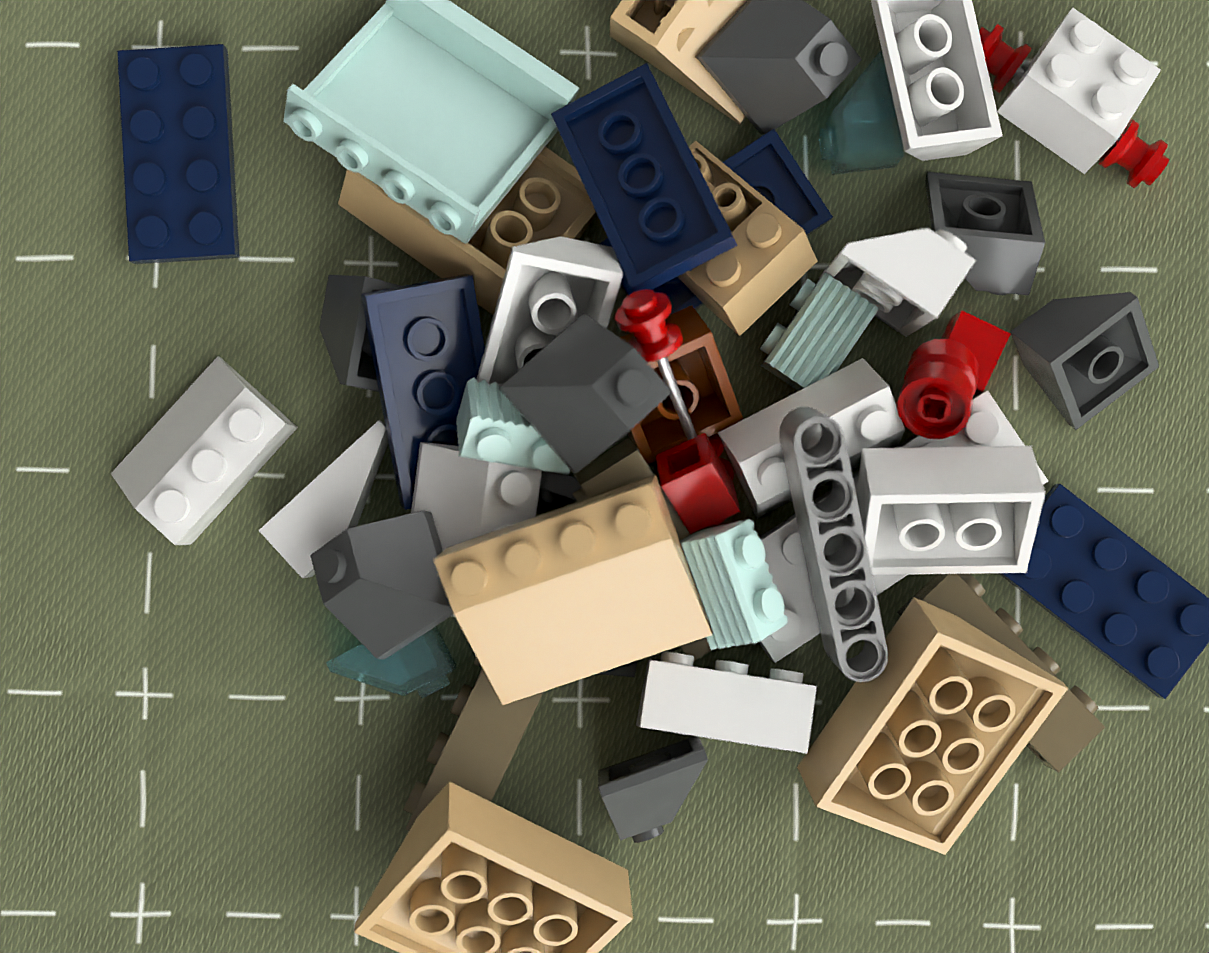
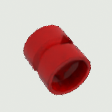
M933 339L922 343L913 351L897 401L898 415L904 426L914 434L927 439H945L958 434L966 427L971 416L973 396L979 379V363L973 352L962 343L951 339Z

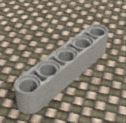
M798 407L790 411L783 418L779 428V438L823 646L827 656L849 679L857 682H867L878 677L884 671L888 662V649L845 437L840 425L829 416L811 407ZM820 424L821 437L819 442L809 449H802L801 436L803 431L808 426ZM825 479H831L833 488L831 494L826 500L813 503L812 493L815 486ZM843 533L841 548L832 555L824 556L826 541L835 534ZM854 587L852 600L843 607L835 608L837 595L846 588ZM859 640H865L862 652L854 658L846 659L848 648Z

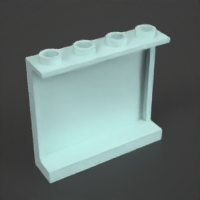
M386 0L385 4L304 90L294 84L288 88L283 122L289 125L294 133L303 140L313 141L335 156L340 164L349 171L360 173L381 187L392 200L406 204L426 217L438 231L452 235L464 244H467L558 132L551 113L574 102L580 88L449 0Z

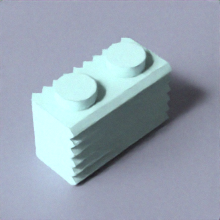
M824 273L816 284L807 279L790 303V306L798 310L787 328L777 323L761 346L760 350L768 354L761 366L797 391H800L835 373L839 369L879 308L861 297L858 293L852 291L848 286L843 285L839 280L834 279L830 274Z
M475 378L467 381L456 421L458 450H460L459 457L569 474L570 469L498 389L501 386L496 381L490 385L486 380L478 383Z
M750 519L699 530L680 540L713 632L712 635L706 637L711 650L721 649L726 646L746 645L751 642L754 644L787 624L788 617L784 615L783 598L776 589L777 585L772 583L773 575L768 572L769 564L764 561V545L758 537V533L753 530L754 522Z

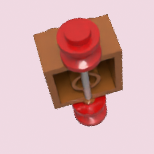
M645 289L636 291L623 300L622 306L615 314V320L622 331L631 332L620 338L636 349L671 389L672 393L628 431L627 434L647 465L656 461V455L703 433H706L720 457L724 450V445L718 432L744 419L713 334L692 305L669 315L672 306L667 295ZM720 458L733 480L734 471L731 463L726 459Z

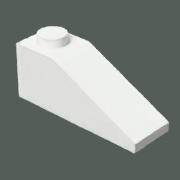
M378 420L258 530L302 579L315 575L310 557L312 553L346 529L357 527L389 443L384 422Z

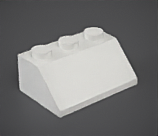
M871 0L904 151L921 161L968 155L1002 137L972 0Z
M929 228L847 243L824 270L820 278L824 273H827L834 279L839 280L843 285L848 286L852 291L858 293L861 297L879 308L874 316L907 337L939 316L976 260L965 253L967 246L953 234L941 229L935 233Z
M561 236L512 247L477 376V382L486 380L490 385L496 381L499 386H502L583 313L607 329L623 276L613 247Z
M218 356L112 471L111 475L133 507L174 545H191L298 427Z
M863 358L718 432L757 519L793 501L779 438L781 422L790 411L798 407H811L835 420L840 425L845 437L851 470L860 466L862 448H895L899 445L905 428L898 415V409L890 387ZM820 424L808 426L803 431L801 436L802 449H809L819 442L821 437ZM831 479L819 482L814 489L830 482Z
M420 442L411 513L423 510L432 513L443 550L536 516L542 470L459 457V446Z
M1032 446L862 448L857 501L872 575L1026 573L1045 496Z
M665 651L661 652L660 661H648L636 726L808 753L817 686L802 684L803 673L771 668L769 679L749 676L748 664L716 660L715 670L693 667L694 656Z

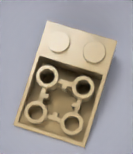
M621 0L610 16L611 38L739 125L746 117L696 56L747 0Z
M695 141L689 148L738 246L677 277L707 308L736 334L741 336L818 261L804 229L700 143Z

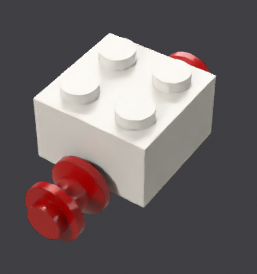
M1073 7L1044 42L1030 64L1025 62L1022 67L1020 66L1032 50V47L1025 43L1014 49L1002 41L1004 28L998 23L991 32L983 26L980 28L979 34L989 73L995 76L993 89L1000 93L1012 77L1011 81L1015 84L997 113L1083 174L1099 160L1098 164L1104 168L1117 163L1129 171L1126 184L1132 188L1137 187L1142 181L1149 186L1158 178L1170 160L1163 155L1168 144L1160 139L1149 145L1137 136L1139 123L1130 119L1161 69Z

